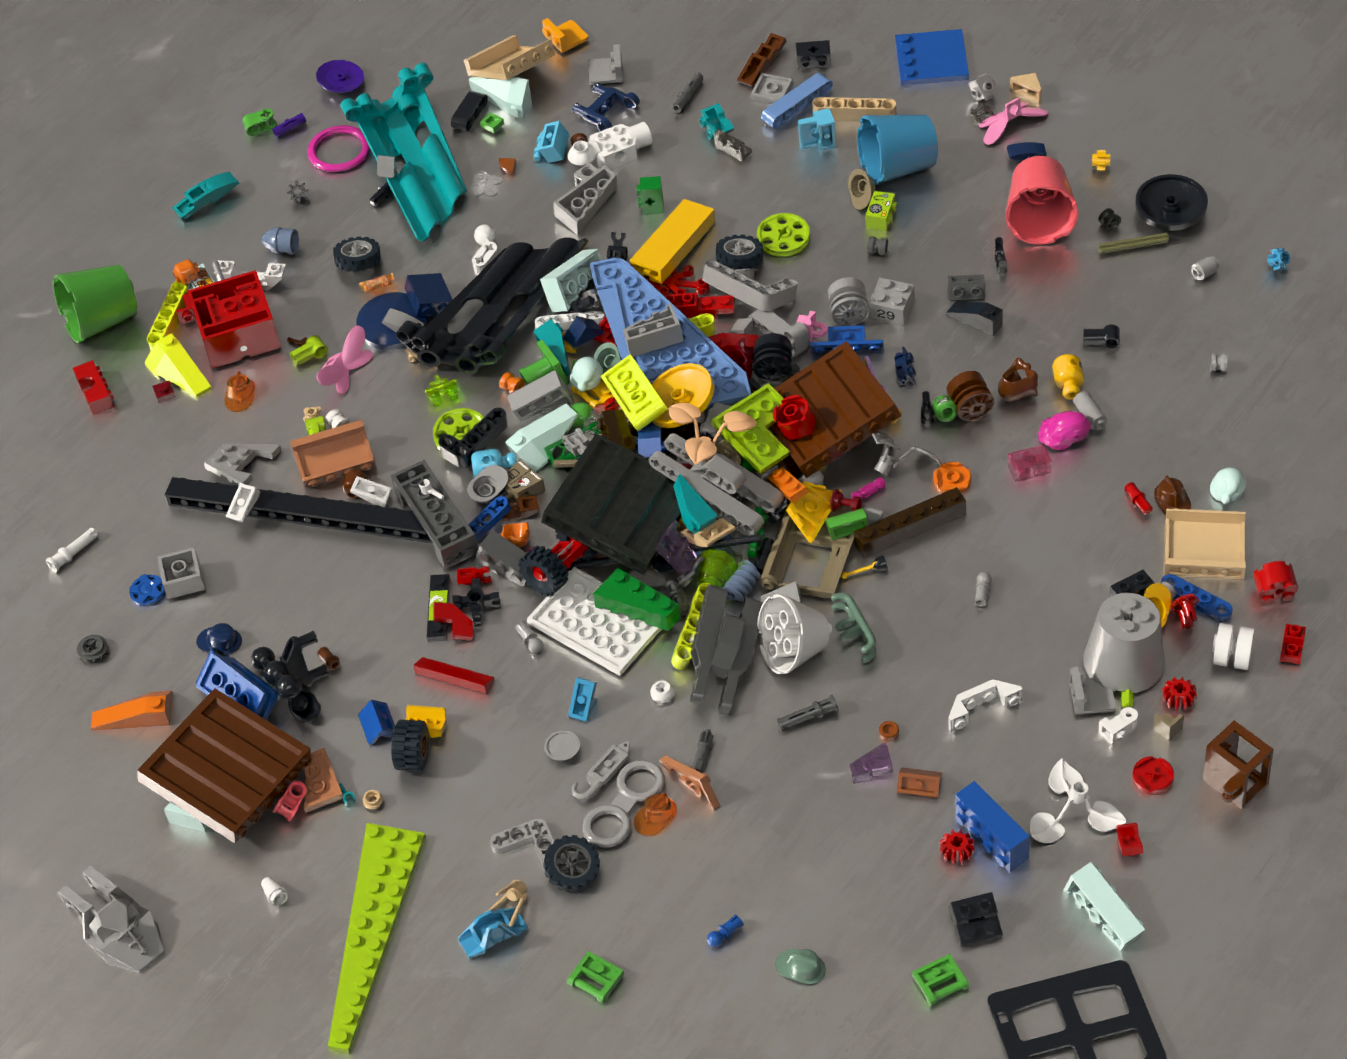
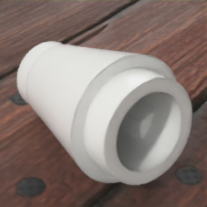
M271 877L263 879L261 885L269 903L275 906L285 903L288 898L287 890Z

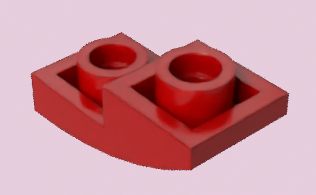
M1286 624L1280 655L1281 662L1300 664L1306 627Z

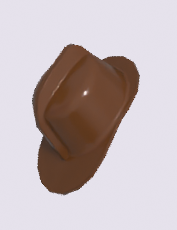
M1168 475L1165 476L1164 480L1154 490L1155 498L1161 510L1165 514L1166 509L1190 510L1191 502L1182 482L1176 478H1169Z

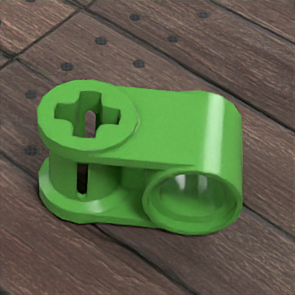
M266 108L245 115L242 120L246 133L249 136H256L260 133L271 131L273 127H276L277 122L273 118V111Z

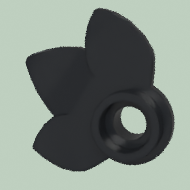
M785 497L778 509L767 513L769 516L767 518L768 522L771 521L774 524L784 514L782 510L788 505L789 499Z

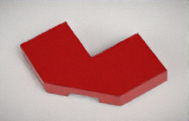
M434 602L433 622L452 623V639L472 641L473 621L452 603Z

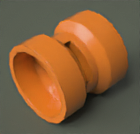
M506 372L501 377L499 386L501 389L509 390L510 393H513L524 387L525 381L520 377H515L510 372Z

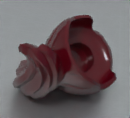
M745 338L737 341L735 350L729 357L746 372L747 379H751L754 355L745 347Z

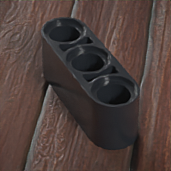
M469 91L453 114L451 127L469 131L486 107L487 95Z

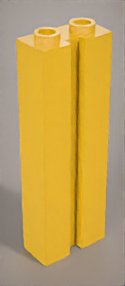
M683 199L630 259V265L643 277L645 275L649 276V280L662 284L715 223V210Z

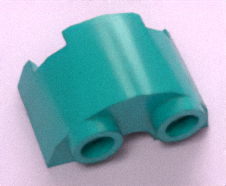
M719 103L701 110L699 122L702 128H706L710 140L734 131V126L725 117L724 110Z

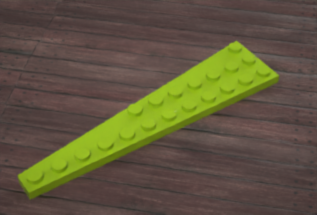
M371 823L366 824L328 1048L331 1051L347 1054L351 1052L426 839V835L423 832Z

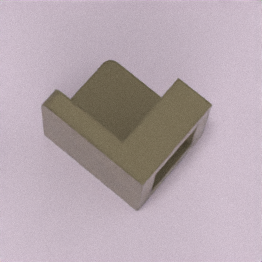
M1169 713L1163 717L1157 714L1154 717L1153 729L1170 741L1183 729L1184 716L1179 714L1174 718Z

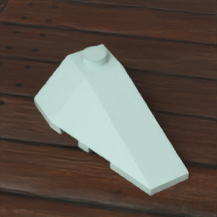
M470 77L469 79L471 91L486 94L488 97L487 102L509 115L524 118L532 106L529 81L518 77H512L508 80L484 77Z
M564 404L518 430L505 443L511 452L516 453L518 460L523 461L537 473L549 462L544 447L560 440L564 434H567L577 419L578 414L567 404ZM555 446L554 448L550 449L551 453L554 451L555 448L558 447Z

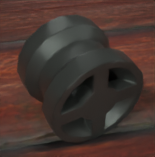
M1107 208L1099 215L1098 221L1105 225L1107 230L1113 231L1121 223V217L1115 214L1111 208Z

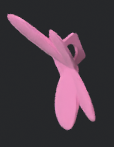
M1016 98L1005 105L1003 112L990 116L979 124L981 128L989 126L983 141L986 145L995 143L1003 134L1008 121L1019 115L1045 116L1048 114V111L1041 108L1025 107L1027 103L1020 102V99Z
M353 327L346 337L342 353L331 356L317 373V380L321 385L329 386L336 383L337 391L340 394H345L350 385L349 370L359 368L372 359L373 353L370 350L361 351L365 341V330L363 327Z

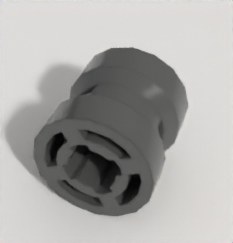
M870 236L867 253H879V255L886 256L888 238L877 239L875 236Z

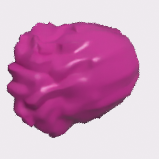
M1064 411L1053 415L1052 418L1047 417L1046 420L1042 421V426L1039 427L1038 440L1053 450L1063 451L1069 448L1072 443L1085 439L1091 430V423L1081 412Z

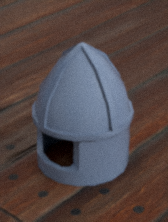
M276 227L264 233L260 241L272 253L281 255L282 252H286L289 255H295L299 246V234L296 229Z

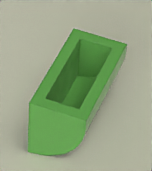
M861 508L825 519V524L831 540L854 534V531L867 526L868 521L864 509Z

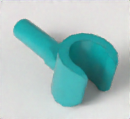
M339 783L344 805L349 806L347 802L349 798L356 802L354 793L347 792L342 783Z

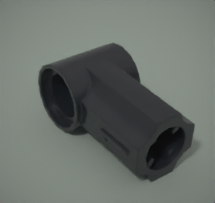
M1113 324L1107 325L1103 329H1083V345H1104L1107 349H1115L1120 345V329Z

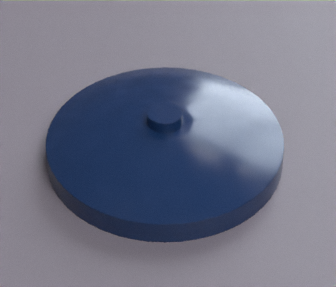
M391 292L379 295L368 301L359 311L356 324L365 330L364 342L381 350H395L406 346L398 340L395 331L382 323L388 310L391 308L406 313L424 323V327L428 325V316L416 317L407 293Z

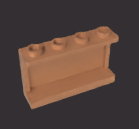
M362 419L290 441L304 487H315L320 482H332L337 477L346 476L348 472L354 470L368 471L373 466H376Z

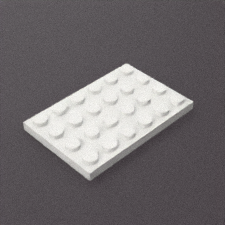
M574 567L568 573L567 583L553 596H547L527 618V623L621 676L662 629L645 624L643 620L630 619L627 615L618 613V615L611 613L609 609L596 608L593 593L603 582Z

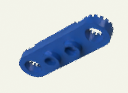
M1168 574L1162 577L1161 582L1172 581V583L1176 584L1173 586L1177 593L1174 597L1175 599L1185 594H1195L1199 599V602L1194 607L1196 610L1214 617L1217 621L1221 620V622L1231 618L1233 608L1230 603L1176 575ZM1218 608H1224L1227 613L1221 614L1217 610Z

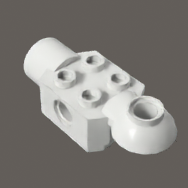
M645 122L631 127L619 124L590 135L589 142H575L568 152V159L575 165H586L595 159L600 168L606 165L609 169H614L637 160L638 149L653 144L652 135Z

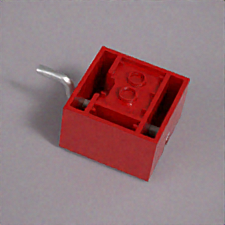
M214 261L212 266L217 282L187 290L212 369L242 360L243 356L246 355L252 357L281 348L273 317L256 270L224 279L219 262Z

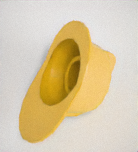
M1155 583L1146 589L1144 597L1152 601L1157 607L1162 628L1167 621L1172 598L1166 586Z

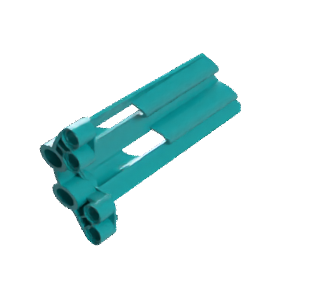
M419 63L415 66L414 70L403 68L399 71L400 85L394 89L392 98L380 103L377 99L372 100L369 94L363 93L357 97L356 101L351 98L343 100L340 107L348 121L358 123L376 160L378 155L397 157L399 154H402L406 164L398 174L396 170L394 178H385L416 239L424 242L430 238L431 231L437 224L441 228L454 212L456 200L460 195H465L467 188L425 91V88L433 81L434 76L426 63ZM425 121L431 135L426 139L423 147H421L415 136V131L419 124Z

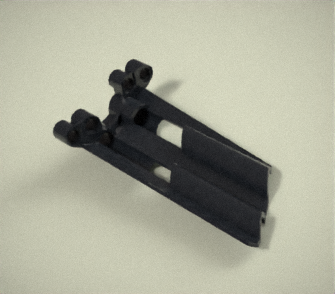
M565 237L556 240L549 248L534 249L531 244L525 242L513 243L504 248L426 327L422 326L421 323L407 320L397 330L396 337L410 351L417 354L418 360L426 366L435 367L443 363L454 365L458 370L466 374L476 373L482 365L494 364L507 350L504 344L545 296L540 279L581 252L589 241L586 238L578 241L574 238ZM518 295L529 296L505 326L499 324V317ZM478 299L484 303L463 330L455 334L448 332L449 322L467 301Z

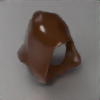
M1016 358L1011 367L1002 375L998 383V393L1005 402L1012 403L1025 397H1037L1038 375L1034 370H1031V364L1025 363L1021 358ZM1017 370H1025L1027 377L1021 379Z

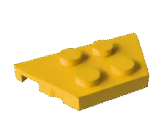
M803 481L802 484L809 493L794 503L790 502L786 511L807 541L812 543L831 511L830 500L833 491L827 490L826 486L814 485Z

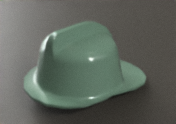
M606 342L600 345L594 354V359L600 363L603 374L622 360L618 348L613 343Z
M809 949L785 950L780 953L775 963L780 975L808 985L821 981L826 972L823 960Z

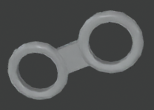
M637 760L623 767L617 777V787L620 792L610 805H601L594 808L586 815L583 821V833L586 839L593 845L602 848L621 844L631 831L629 816L639 802L654 799L661 793L665 785V775L662 769L654 762L647 760ZM640 769L649 770L655 774L657 781L649 791L644 793L633 792L625 785V780L631 772ZM612 814L621 819L623 827L616 836L600 838L591 830L593 821L601 815Z

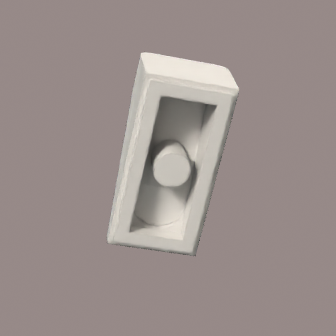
M356 476L350 492L373 505L386 507L392 488Z
M240 483L226 518L244 522L257 501L260 491L256 487Z

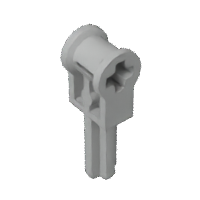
M577 428L575 432L567 436H562L565 447L575 457L579 454L582 455L590 443L580 428Z

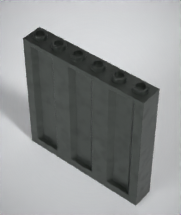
M596 433L544 510L541 523L645 575L680 519L681 512L673 488L675 483L673 480L655 470L650 465L649 460L640 454L634 453L624 446Z

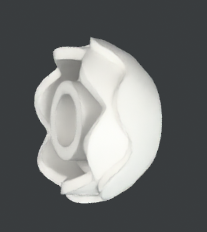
M666 680L657 681L650 690L651 697L658 703L670 702L675 696V688Z

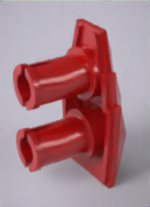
M1185 594L1176 598L1171 603L1169 614L1175 612L1179 614L1182 629H1186V626L1188 629L1194 627L1193 622L1198 620L1194 608L1199 602L1198 597L1195 594Z

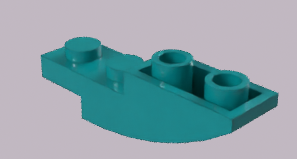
M230 171L212 176L183 193L185 198L172 208L184 222L208 202L214 204L240 183Z

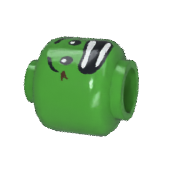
M941 395L935 398L932 403V409L938 420L949 422L957 416V406L954 404L953 399L948 395Z

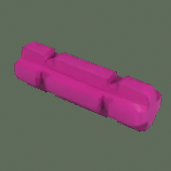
M882 477L874 480V483L870 482L853 492L851 498L853 499L854 496L862 497L863 500V498L865 499L877 492V489L881 490L884 488L886 482Z

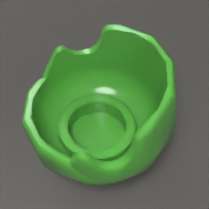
M581 402L571 405V408L578 414L577 419L572 425L573 428L576 426L584 428L596 421V414L589 404Z

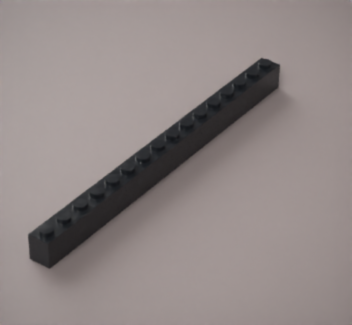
M172 477L165 496L169 506L227 514L238 486ZM258 489L260 495L247 515L250 518L433 544L412 510Z

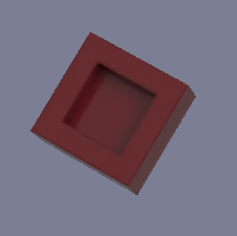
M170 380L152 386L158 403L176 397Z

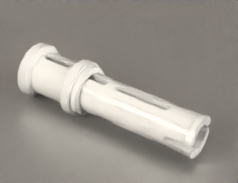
M89 528L88 531L66 548H60L57 554L51 558L48 557L46 563L50 569L58 572L62 565L66 562H71L72 556L99 537L97 532L92 534L95 529Z

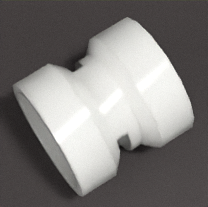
M339 409L330 411L325 418L326 423L332 428L350 423Z

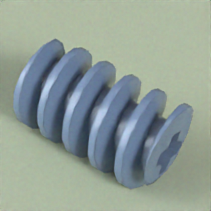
M744 560L742 565L729 578V581L725 583L722 589L728 590L726 599L742 602L744 597L748 595V591L753 589L752 586L757 584L761 575L753 563Z

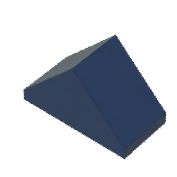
M576 316L563 337L573 349H576L603 334L604 330L594 320Z

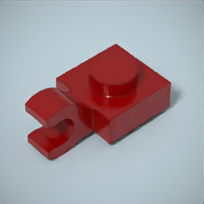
M490 567L457 569V583L470 585L472 584V578H480L482 582L489 583L491 582V576H484L483 574L489 573Z

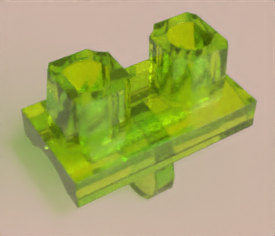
M435 375V381L430 382V388L425 389L426 400H429L433 407L441 405L442 399L440 396L446 394L449 401L458 399V383L456 379L448 381L446 377L440 379L438 375Z

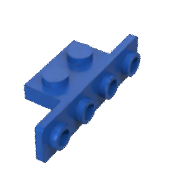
M865 325L828 327V342H810V350H814L816 353L833 350L845 341L849 343L855 352L867 348L870 351H878L880 348H884L883 340H865Z

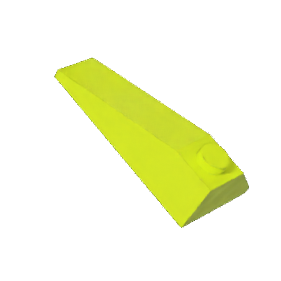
M172 333L156 341L145 361V365L155 376H161L166 381L170 380L171 384L174 383L180 386L181 390L195 397L212 389L211 385Z

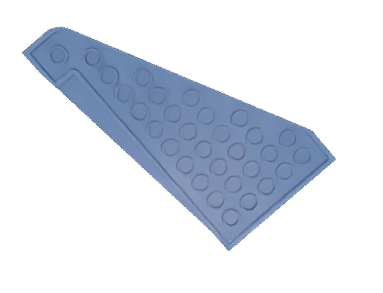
M610 258L591 262L592 278L620 357L623 360L630 355L626 346L623 329L641 319L645 321L651 318L652 313L656 311L659 313L665 310L666 305L671 302L624 259ZM672 303L671 305L680 323L684 341L633 357L651 384L662 373L675 366L687 363L703 366L712 376L715 386L713 397L706 409L712 408L715 402L725 405L737 403L751 394L746 372Z

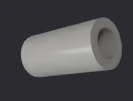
M1088 391L1078 393L1073 399L1076 408L1087 417L1091 423L1092 430L1103 429L1108 421L1105 414Z

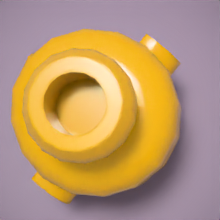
M1064 354L1057 357L1053 362V377L1056 386L1063 390V396L1068 400H1073L1080 393L1079 387L1084 383L1085 374L1083 373L1082 363L1076 355Z

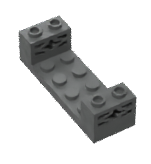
M425 460L391 475L396 496L403 507L409 505L432 540L436 557L444 569L477 554L478 547L474 532ZM428 479L432 488L444 495V498L441 500L433 494H423L419 484L425 486L423 480Z

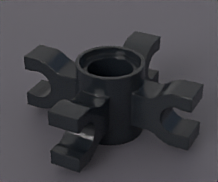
M611 232L613 245L608 246L607 259L621 258L627 261L628 249L627 246H623L626 233H621V238L617 239L616 232Z
M472 578V589L467 593V596L452 595V602L460 610L463 608L470 609L473 624H481V613L486 610V606L501 607L499 592L484 595L480 585V578Z

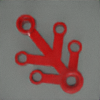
M691 265L684 266L683 271L676 274L677 270L675 268L670 274L674 276L667 278L662 284L649 280V276H644L662 295L669 294V289L674 294L686 293L685 289L678 287L695 288L696 292L700 295L707 294L710 291V285L704 282L702 278L698 279L697 282L681 280L694 275V268Z

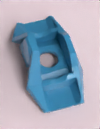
M516 908L489 910L479 915L458 937V940L469 959L486 953V949L494 946L495 943L502 941V939L506 940L512 937V934L517 937L528 929V925L525 924L520 914H518L512 927L509 926Z

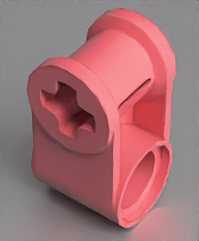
M300 781L292 782L280 797L272 812L279 813L290 822L306 794L305 785ZM291 790H296L298 796L292 794Z

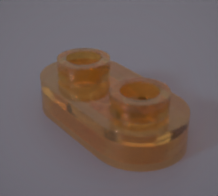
M390 273L358 284L360 290L364 289L365 292L374 290V286L379 284L382 287L391 285L394 277Z

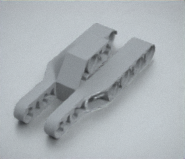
M670 434L664 441L667 450L693 467L689 470L660 451L654 452L649 458L650 465L674 482L678 475L681 474L718 515V519H725L735 526V530L745 536L755 535L764 524L763 517L724 491L730 494L737 492L742 498L749 499L758 508L761 507L768 512H774L784 500L782 492L723 454L716 453L711 458L695 465L686 452V440L676 434Z

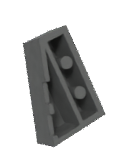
M492 530L479 545L474 563L481 567L488 566L490 571L521 586H525L527 583L526 580L522 579L523 574L519 572L520 567H518L519 560L526 552Z

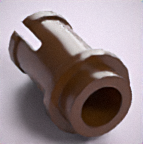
M322 647L318 650V657L323 660L328 669L335 670L339 667V657L333 655L327 647Z

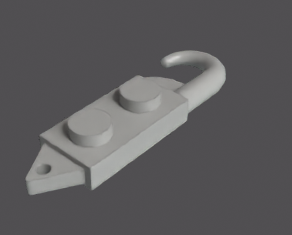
M630 741L616 746L613 744L594 764L587 774V781L591 787L585 793L577 791V782L573 784L571 791L575 798L579 800L590 799L602 786L609 782L630 759Z

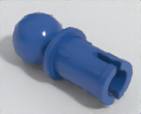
M735 914L726 923L719 925V931H712L707 936L709 946L713 948L721 946L724 937L730 939V936L736 930L744 926L743 921Z

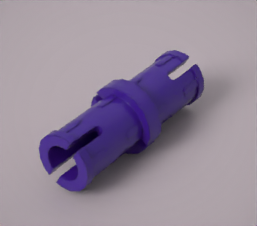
M300 113L291 119L287 118L284 120V123L273 127L272 131L278 138L306 123V118Z

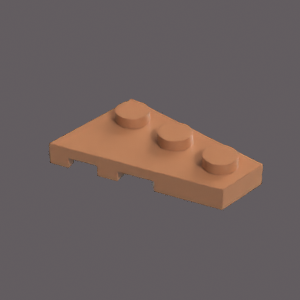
M325 747L311 752V762L305 768V813L343 799V794Z

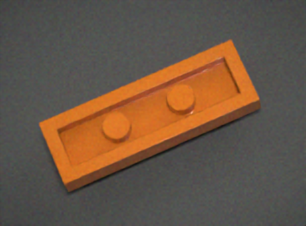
M783 467L774 470L767 477L769 483L781 491L792 503L809 493L807 488Z

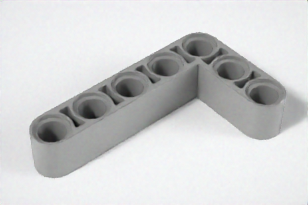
M709 260L704 264L702 278L704 282L761 311H771L795 301L798 282L794 279L786 278L764 286L719 262Z

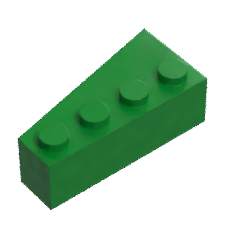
M619 568L593 593L596 608L609 609L611 613L617 615L621 613L633 620H643L645 624L667 631L681 618L678 603Z

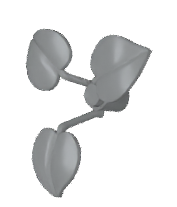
M880 431L872 433L876 444H884L881 456L874 469L888 476L892 467L896 468L911 452L926 454L936 460L939 466L942 465L941 460L936 455L916 446L911 447L894 463L893 460L895 458L888 455L891 446L897 450H900V448L894 444V440Z

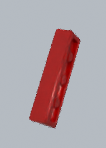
M425 657L419 659L413 666L414 672L417 675L487 694L494 680L492 676Z

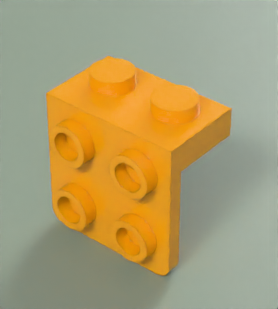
M548 18L542 21L544 36L548 40L551 39L553 45L561 53L588 40V35L573 20H569L557 27Z

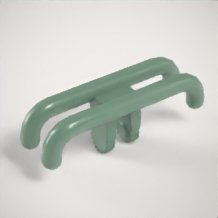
M846 593L833 594L831 596L832 601L842 600L845 602L834 603L831 607L832 610H845L849 615V618L835 625V629L838 632L843 631L840 634L841 639L846 641L861 636L865 643V646L861 647V652L866 654L862 656L861 661L867 663L873 660L877 651L875 647L876 639L855 601Z

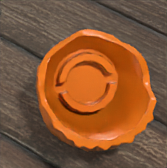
M527 522L504 525L501 536L517 547L522 548L529 541V525Z

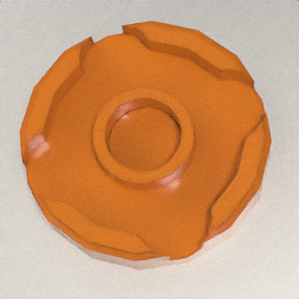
M947 462L940 465V468L934 471L933 482L935 488L941 493L956 487L963 493L971 485V473L968 468L966 469L959 462Z

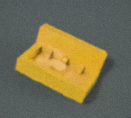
M407 705L405 720L425 721L429 737H442L447 726L446 708Z

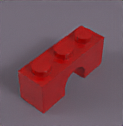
M93 360L73 367L76 380L81 390L84 391L92 414L96 415L113 408L111 400L114 397L111 390L106 389L108 384L105 377H100L103 376L100 367L95 366Z

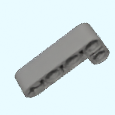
M759 309L748 316V318L753 319L754 328L763 335L777 333L786 336L792 344L793 358L809 348V333L803 323L798 322L790 326L772 311H761Z

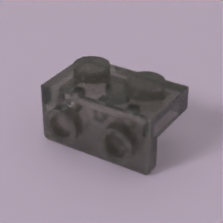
M720 129L714 132L715 148L740 161H743L752 153V149L745 146V143Z

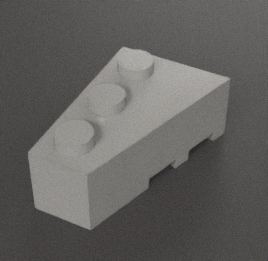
M671 303L666 305L665 310L659 313L657 311L652 313L651 318L645 321L641 319L623 329L626 346L632 357L684 341L680 323Z

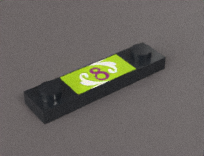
M450 574L430 575L427 621L428 642L447 641L448 623L433 622L434 602L449 603Z

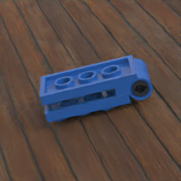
M215 647L211 648L196 680V687L207 696L216 688L265 720L268 719L279 696L277 690L235 658L229 657L227 652Z

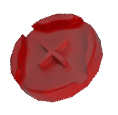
M1148 756L1140 759L1135 764L1132 772L1133 782L1144 793L1161 794L1172 786L1174 769L1165 759Z

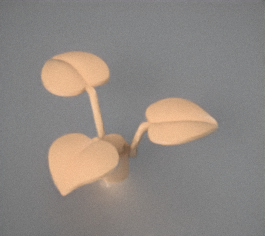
M677 403L668 407L669 415L675 422L680 424L694 423L696 438L688 439L685 442V449L695 465L716 454L717 447L715 443L726 426L730 431L743 432L757 425L753 418L743 412H728L724 415L725 422L721 425L713 441H711L709 437H699L696 419L701 417V412L696 406L688 403Z

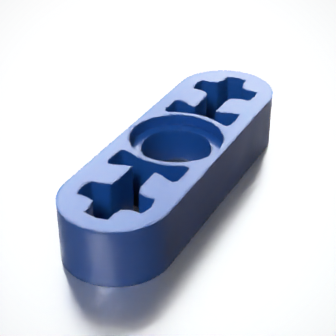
M500 496L495 498L468 524L472 531H475L476 541L480 540L510 511L511 505L506 497ZM487 516H492L490 521L483 522Z

